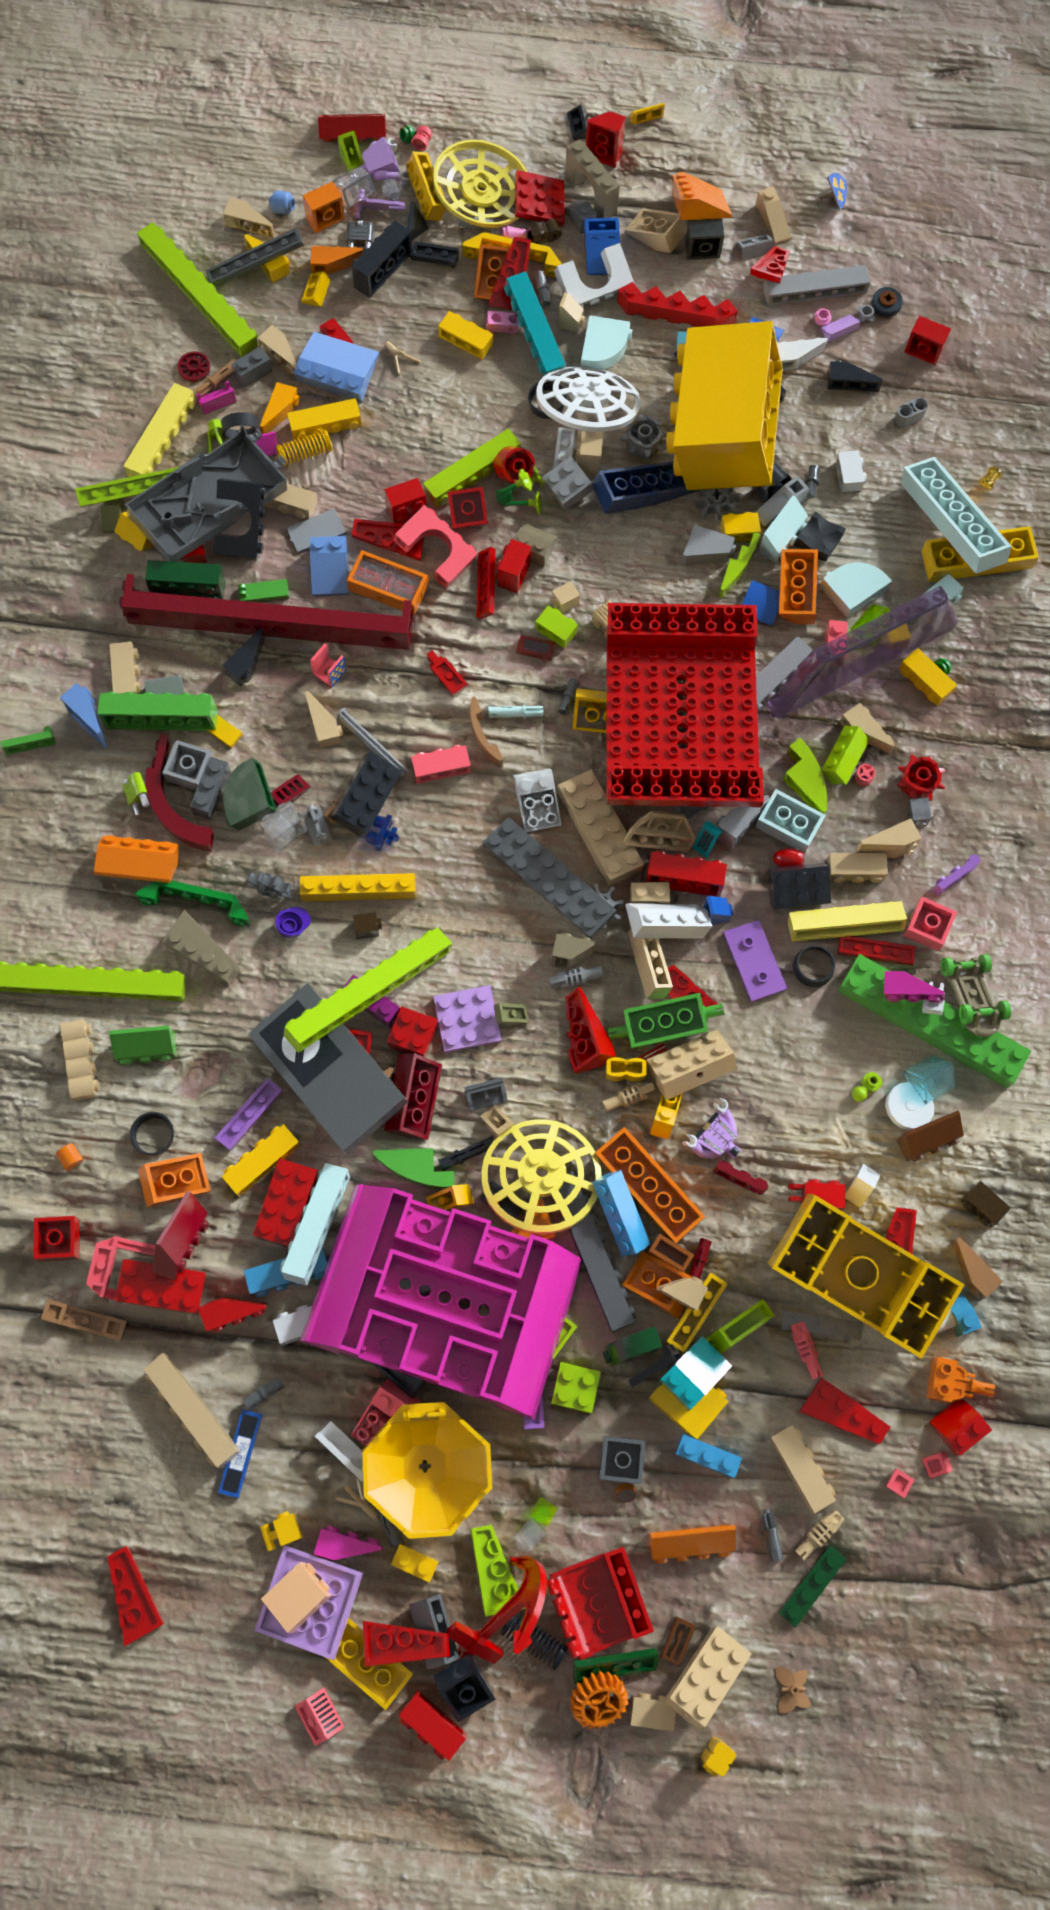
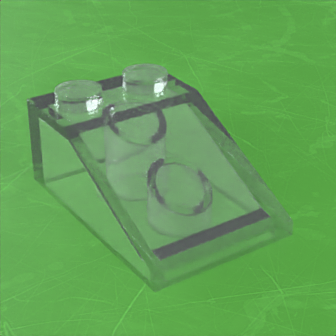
M362 167L348 169L325 183L333 182L342 195L343 205L347 208L375 192L370 173Z

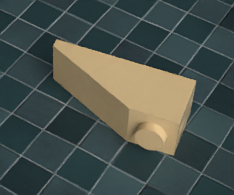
M774 186L758 191L755 205L771 238L774 240V244L790 240L791 236L782 204Z
M306 691V700L319 747L324 748L340 744V736H343L341 725L337 726L335 718L309 691Z

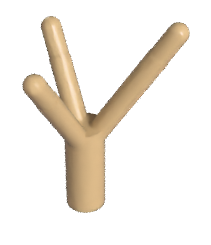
M389 341L384 344L394 356L397 375H400L398 355L416 363H421L420 360L405 354L404 351L398 350Z
M357 1479L361 1498L346 1486L345 1490L356 1501L337 1497L336 1500L361 1507L374 1520L379 1513L366 1501L361 1480Z

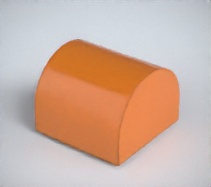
M72 1143L56 1152L57 1158L67 1172L84 1161Z

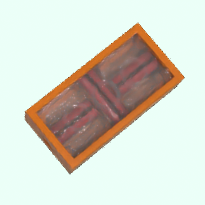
M361 550L347 578L348 591L403 611L404 600H412L414 616L429 586L428 575Z

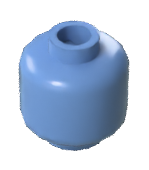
M276 190L269 197V206L275 214L289 215L291 211H294L295 199L290 192Z

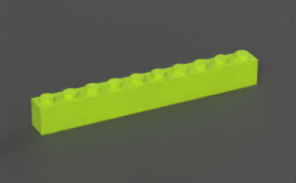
M152 222L137 232L140 245L241 357L258 347V335L255 330L250 329L245 319L237 315L235 308L227 304L225 297L222 294L219 295L214 285L206 281L204 274L196 270L194 263L186 259L184 252L181 249H177L174 241L171 238H167L161 227H157Z
M438 927L432 931L428 930L420 939L411 941L408 947L403 950H397L388 960H382L374 969H368L360 978L351 980L345 988L337 989L328 999H322L314 1008L307 1009L297 1019L288 1021L285 1025L284 1037L298 1053L449 954L452 942Z
M0 961V991L166 1001L185 1000L187 979L179 971L162 973L160 970L143 972L141 969L124 971L122 968L105 970L103 967L85 969L84 966L78 965L73 968H66L65 965L56 964L54 967H47V965L41 963L29 966L22 962L11 965Z

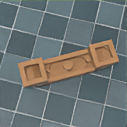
M474 696L471 699L470 716L475 740L485 756L501 768L503 767V757L497 744L489 746L479 724V720H482V710Z
M47 1299L41 1317L45 1321L121 1341L127 1323L125 1320Z

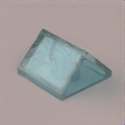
M934 1054L903 1072L925 1105L955 1087L953 1063Z

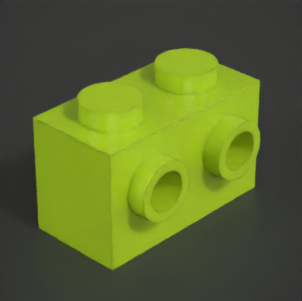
M549 605L535 621V630L564 649L577 634L578 624L572 618L565 617L558 609L552 608Z

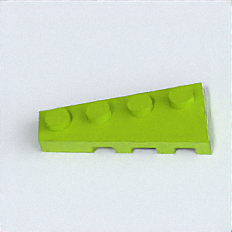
M486 1525L470 1528L484 1616L495 1615L519 1588L514 1581L508 1562H506L493 1526Z

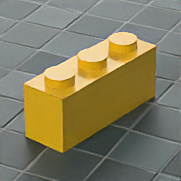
M450 311L438 326L440 338L481 360L484 359L493 346V334L490 331L482 329L475 323L469 322L460 315Z
M919 648L904 659L900 665L899 670L902 675L909 678L914 683V686L925 693L927 698L937 706L948 698L957 686Z

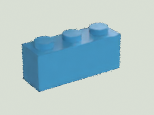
M684 1434L680 1436L674 1453L678 1457L730 1478L736 1477L742 1460L739 1456Z

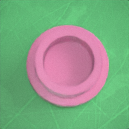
M819 309L814 315V321L821 326L828 325L831 321L829 310Z

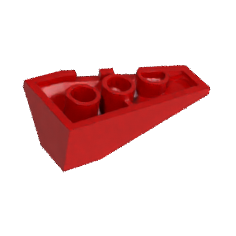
M578 987L565 997L566 1017L570 1023V1031L567 1032V1035L571 1040V1049L568 1052L574 1073L606 1065L608 1059L616 1057L611 1039L584 992Z

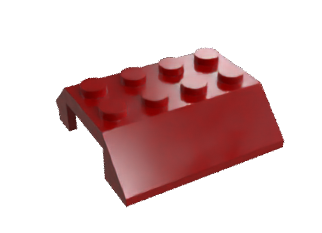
M624 1546L549 1574L550 1579L547 1580V1587L550 1596L556 1595V1599H553L552 1602L557 1616H563L564 1620L559 1622L565 1639L571 1638L567 1645L572 1658L577 1657L578 1660H583L593 1656V1653L654 1632Z

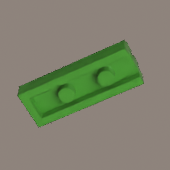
M287 579L238 585L240 601L264 602L289 599Z
M45 726L44 732L1 741V747L5 754L9 755L56 745V741L50 726Z

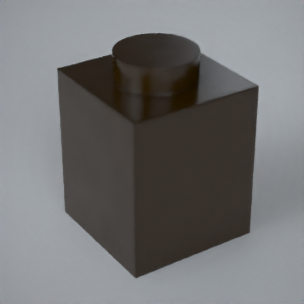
M376 912L353 915L356 939L379 936L382 924L381 918H377Z

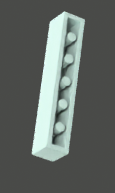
M325 1163L323 1169L319 1170L318 1182L310 1193V1202L308 1205H305L303 1219L296 1226L295 1239L290 1242L288 1256L281 1263L280 1271L284 1279L308 1285L349 1182L350 1175L348 1169Z

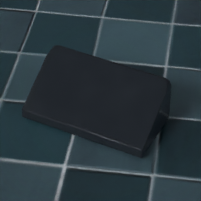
M580 104L567 112L573 140L586 139L588 115L585 108Z

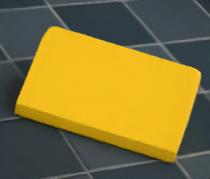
M665 103L633 111L629 114L632 124L635 125L663 117Z
M324 271L310 274L301 299L302 303L317 307L322 306L330 284V278Z

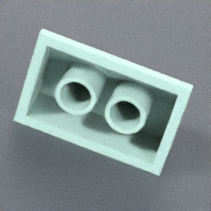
M795 496L790 498L762 538L759 553L775 563L781 558L782 549H788L790 545L793 546L797 540V535L807 525L808 515Z

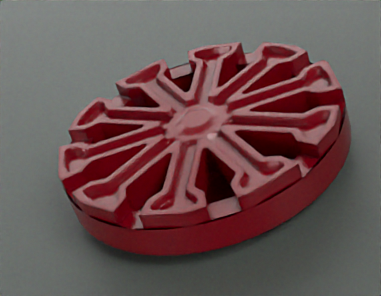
M197 351L188 352L181 356L177 365L182 378L191 382L205 379L209 375L211 368L208 357Z

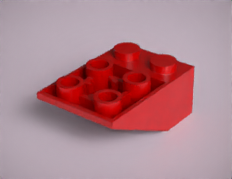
M219 1298L201 1305L198 1309L206 1332L212 1330L215 1333L225 1329V1324L230 1322L232 1326L243 1322L245 1316L251 1315L254 1318L263 1314L268 1304Z

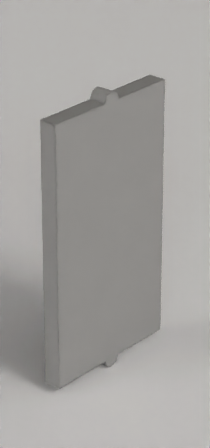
M335 509L286 528L291 538L290 542L294 544L298 553L310 549V537H331L346 534L342 525V519H339Z

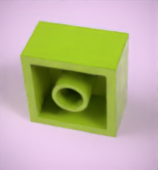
M560 1362L551 1405L591 1414L601 1371Z

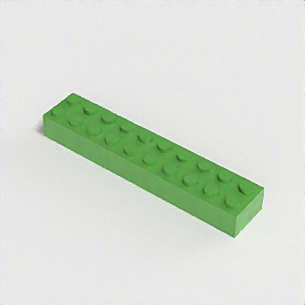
M861 954L858 955L837 992L1004 1087L1009 1088L1015 1083L1031 1053L1030 1049L998 1031L989 1037L974 1035L961 1022L959 1009L944 1002L942 1015L922 1013L923 1000L920 1002H909L908 1000L890 1002L884 996L885 971L889 970Z

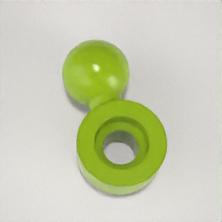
M869 1072L861 1079L862 1087L858 1086L852 1090V1098L857 1102L864 1101L867 1098V1092L874 1093L881 1088V1077L875 1072ZM870 1079H873L875 1084L871 1083Z

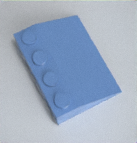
M313 332L299 357L294 375L298 382L348 398H356V400L363 402L379 352Z

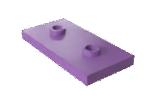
M759 920L723 932L751 1003L787 990Z

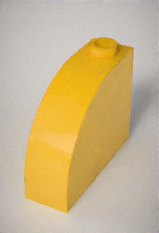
M663 1384L648 1398L694 1439H698L729 1402L726 1399L727 1395L720 1388L714 1389L712 1387L688 1411Z

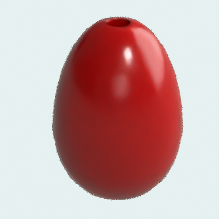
M796 848L781 849L774 853L773 862L779 867L803 865L804 853Z

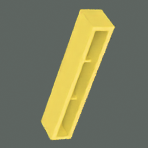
M176 383L172 385L123 466L127 476L132 477L154 472L156 465L160 464L164 452L169 449L173 437L177 436L182 422L186 421L190 409H193L196 399L193 390Z
M900 901L789 912L787 925L791 941L795 942L904 931L907 917L903 903Z

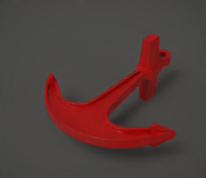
M530 1556L510 1557L509 1562L524 1571V1578L517 1592L481 1630L475 1631L456 1621L447 1629L448 1637L460 1645L457 1649L460 1659L471 1653L473 1656L476 1655L492 1664H496L503 1657V1650L488 1638L525 1607L526 1612L519 1631L515 1630L513 1632L514 1654H519L532 1643L530 1636L540 1617L547 1588L546 1572L540 1562Z

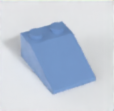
M346 536L310 537L312 596L348 595V549Z
M76 683L60 699L67 712L106 749L108 745L97 709L94 705L95 700L90 696L92 694L85 686L81 687Z

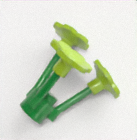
M535 466L534 475L531 479L527 472L520 469L519 479L514 484L496 491V497L500 505L504 504L505 507L529 505V507H536L537 514H541L540 491H537L535 499L510 502L513 499L512 490L523 486L527 491H531L532 483L536 481L541 487H544Z

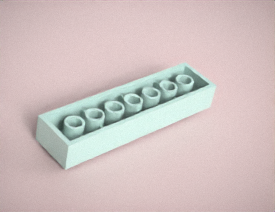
M935 457L904 467L901 485L976 574L1008 562L1011 545Z

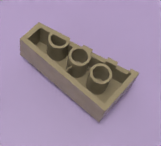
M185 910L162 940L166 948L229 987L240 972L238 965Z

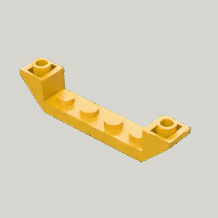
M483 232L463 242L462 256L478 260L480 244L510 248L513 239ZM531 243L529 260L545 263V275L556 277L554 270L557 266L562 265L552 249L548 246Z

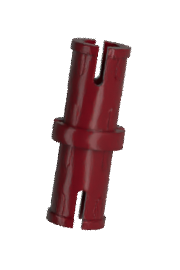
M705 1238L699 1239L697 1251L692 1258L693 1263L688 1274L700 1280L704 1265L708 1263L707 1256L712 1245V1241Z

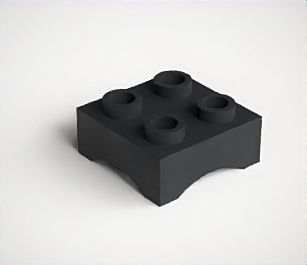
M815 511L806 527L797 537L795 545L801 549H818V558L826 562L842 539L846 528L829 522Z

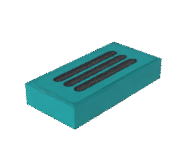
M707 820L692 848L707 858L723 831Z

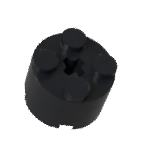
M774 461L771 486H754L751 489L766 503L779 489L791 481L792 477Z

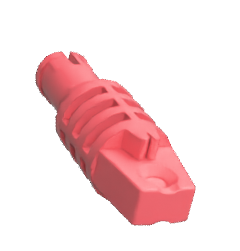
M799 1322L792 1325L791 1331L794 1343L796 1344L801 1361L807 1365L811 1380L824 1376L817 1360L819 1354L805 1323Z

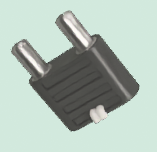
M362 221L349 222L346 231V244L348 247L365 246V249L369 248L373 243V224Z

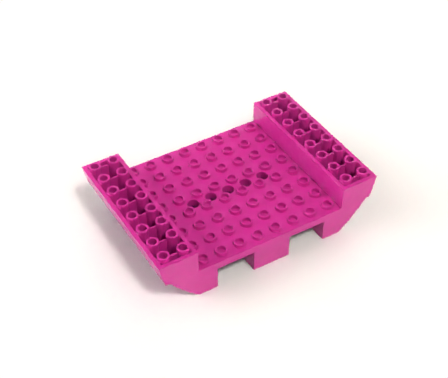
M362 1184L354 1186L300 1342L336 1354L341 1352L496 1404L495 1407L535 1420L583 1263L581 1258L550 1240L532 1234L529 1238L490 1226V1220L452 1208L451 1212L412 1200V1194L394 1188ZM408 1279L411 1282L410 1289H401L399 1286L400 1281ZM424 1285L428 1286L431 1290L430 1295L426 1297L421 1296L419 1293V1288ZM447 1292L450 1295V1301L448 1303L440 1302L438 1298L440 1293ZM460 1299H467L470 1307L462 1310L458 1306ZM486 1305L489 1308V1314L481 1316L478 1313L479 1306Z

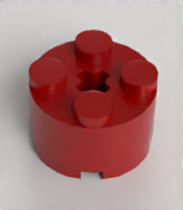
M507 446L498 452L493 460V465L497 476L501 480L514 484L519 479L520 469L527 472L530 479L532 478L535 460L528 450Z

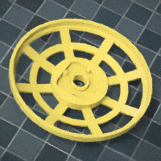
M464 140L447 147L437 158L433 170V185L441 203L459 219L480 227H503L520 218L515 217V214L509 211L515 201V186L508 174L514 168L520 171H528L515 155L497 144L483 140ZM478 149V159H467L459 162L454 155L458 151ZM485 151L501 156L509 164L502 169L495 163L484 160ZM449 158L454 167L450 170L447 179L438 176V172L444 160ZM477 165V170L467 172L463 167ZM484 166L495 170L498 174L494 176L490 172L485 171ZM457 171L463 177L462 184L452 182L453 176ZM504 178L510 190H502L499 181ZM438 183L447 186L449 196L454 203L449 204L440 192ZM452 188L460 190L464 198L458 201ZM500 197H510L505 208L498 203ZM470 203L476 206L478 213L467 209L464 205ZM494 207L499 212L485 214L484 208ZM460 208L467 214L478 217V220L467 217L456 209ZM502 215L509 218L500 222H486L485 220Z
M551 1120L521 1122L498 1136L488 1148L481 1171L483 1192L495 1214L510 1226L533 1234L561 1232L582 1221L591 1211L598 1198L593 1183L583 1180L584 1168L580 1157L591 1154L595 1166L596 1179L601 1177L599 1159L587 1139L568 1125ZM530 1125L551 1126L549 1134H532L524 1137L519 1128ZM561 1128L572 1133L583 1142L585 1147L575 1150L567 1141L556 1136L558 1129ZM512 1133L517 1141L508 1148L503 1158L491 1157L498 1143L506 1135ZM536 1139L547 1140L544 1149L535 1150L532 1149L528 1141ZM554 1142L564 1146L570 1153L560 1157L552 1151ZM521 1146L526 1153L521 1161L509 1160L513 1151ZM575 1160L578 1168V1177L566 1174V1163ZM488 1165L500 1166V1181L503 1189L495 1195H492L488 1183ZM506 1167L518 1170V1180L508 1185L506 1178ZM538 1169H545L548 1174L540 1177L536 1174V1171ZM564 1182L575 1185L571 1194L563 1199L559 1190ZM522 1187L531 1194L529 1204L519 1199L513 1192ZM581 1188L591 1191V1198L584 1208L572 1216L567 1205L577 1197ZM552 1195L556 1204L550 1206H537L539 1197ZM508 1196L517 1206L527 1210L524 1222L508 1215L498 1205V1202ZM560 1210L565 1221L553 1225H532L535 1213H550Z

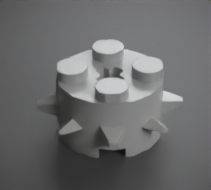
M639 415V418L637 416L632 423L626 426L628 428L627 433L620 437L621 441L626 442L629 453L642 459H648L658 452L659 449L664 450L661 439L666 437L668 432L661 429L659 419L649 415L647 417Z

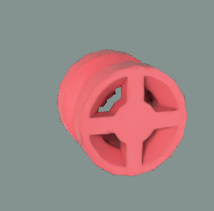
M869 764L860 765L854 775L855 782L860 786H868L875 777V769Z

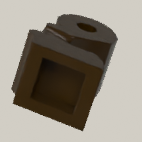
M555 219L548 220L545 223L544 221L541 223L535 221L528 226L527 237L531 240V243L540 244L542 237H545L549 243L554 242L562 235V231Z

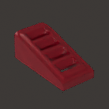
M297 774L274 789L271 795L274 803L284 811L311 787ZM298 781L303 787L299 788L295 782ZM293 786L297 791L293 792L290 787ZM286 790L291 794L290 796L285 793Z

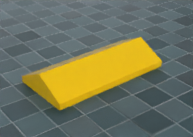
M348 1618L335 1660L326 1658L385 1710L413 1675L402 1663L365 1667L363 1629L350 1618Z

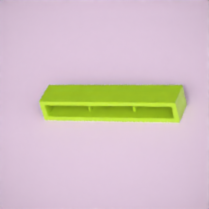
M509 428L425 481L423 483L425 495L435 507L446 504L448 502L447 492L466 489L469 486L475 485L481 478L489 476L495 470L493 460L498 452L507 446L521 448V442Z

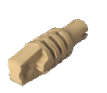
M641 1082L620 1090L616 1096L602 1101L605 1112H608L620 1106L628 1107L647 1099L646 1094L654 1091L655 1087L653 1083L643 1086Z
M835 1509L832 1510L807 1533L808 1538L795 1550L802 1560L805 1561L816 1548H821L835 1534L844 1521L842 1515Z

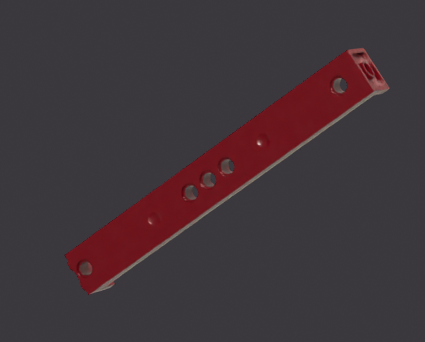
M127 574L126 580H123L122 584L124 593L123 597H120L119 605L128 624L254 635L261 628L265 637L409 650L413 623L412 600H404L402 616L141 592L140 590H135L133 586L134 574Z

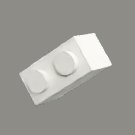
M859 451L838 452L835 465L841 493L862 491L867 478L866 473H863V458L860 457Z

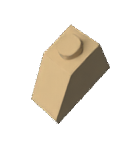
M564 292L559 306L558 328L578 333L579 328L584 326V309L566 292Z
M692 1276V1278H682L660 1285L656 1290L691 1310H698L708 1288L702 1285V1280Z

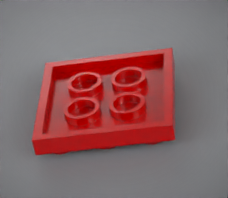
M516 170L515 217L539 222L544 221V223L555 219L559 226H563L565 223L564 180Z

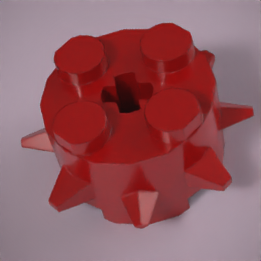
M910 755V762L906 767H897L902 772L897 786L910 796V799L928 798L929 801H932L933 793L936 789H945V786L940 783L945 769L938 768V763L931 756H923L917 759L914 755Z

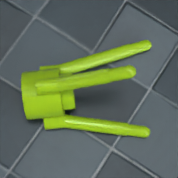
M219 419L210 420L207 424L209 429L207 431L209 453L213 450L212 437L217 438L219 445H222L221 437L223 430Z

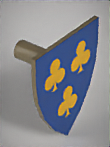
M832 173L827 177L830 189L818 195L820 200L833 195L838 209L841 210L847 197V184L842 175Z

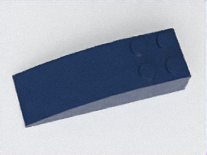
M673 461L602 470L598 472L592 482L593 489L604 513L648 507L700 491L686 489L683 476H675Z

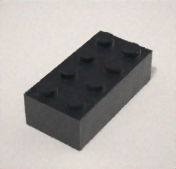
M394 220L391 225L385 228L380 236L375 238L371 246L367 247L363 254L353 261L351 266L355 289L368 298H371L409 258L412 251L411 230Z
M369 751L362 757L329 818L359 837L368 834L402 770L374 752Z

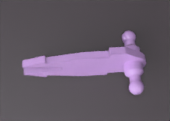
M363 188L358 189V196H356L353 202L354 209L356 210L354 217L356 219L361 217L360 213L363 208L371 210H406L405 203L363 197Z

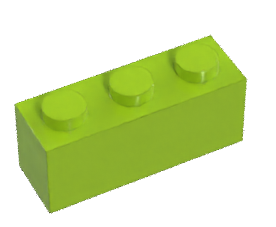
M844 726L821 770L832 784L847 785L870 740L859 726Z

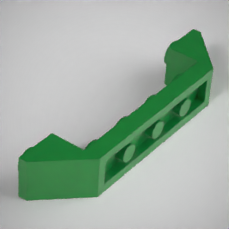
M172 880L170 883L154 881L136 893L140 903L148 906L152 904L158 905L162 891L170 896H174V894L182 895L181 897L187 900L199 899L200 902L205 904L217 903L223 908L231 907L229 918L234 925L243 927L244 925L250 926L251 923L234 894Z

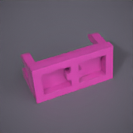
M229 381L225 382L226 387L201 397L200 393L196 394L197 401L204 415L237 402Z

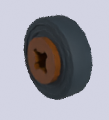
M892 287L878 289L872 298L874 312L882 317L895 316L903 304L902 295Z

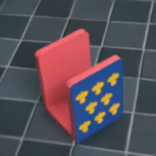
M326 644L310 660L313 675L331 688L347 671L344 656L341 655L335 662L330 658ZM327 668H330L327 672V675H325V670Z

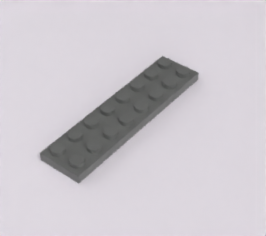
M508 817L482 842L483 846L588 938L591 939L617 914V910L511 818Z

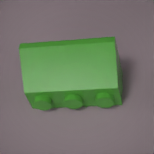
M169 1025L109 1031L114 1059L121 1065H130L134 1061L150 1063L156 1059L165 1062L170 1061L171 1058H177L176 1035Z

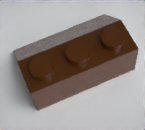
M959 1110L902 1134L896 1141L906 1161L913 1159V1162L924 1158L923 1154L930 1152L933 1155L942 1151V1146L948 1144L949 1147L960 1143L959 1139L964 1136Z

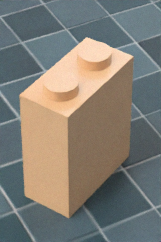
M299 1562L261 1598L287 1633H294L331 1597V1594L328 1592L330 1590L329 1586L322 1579L319 1581L315 1575L317 1572L310 1563Z

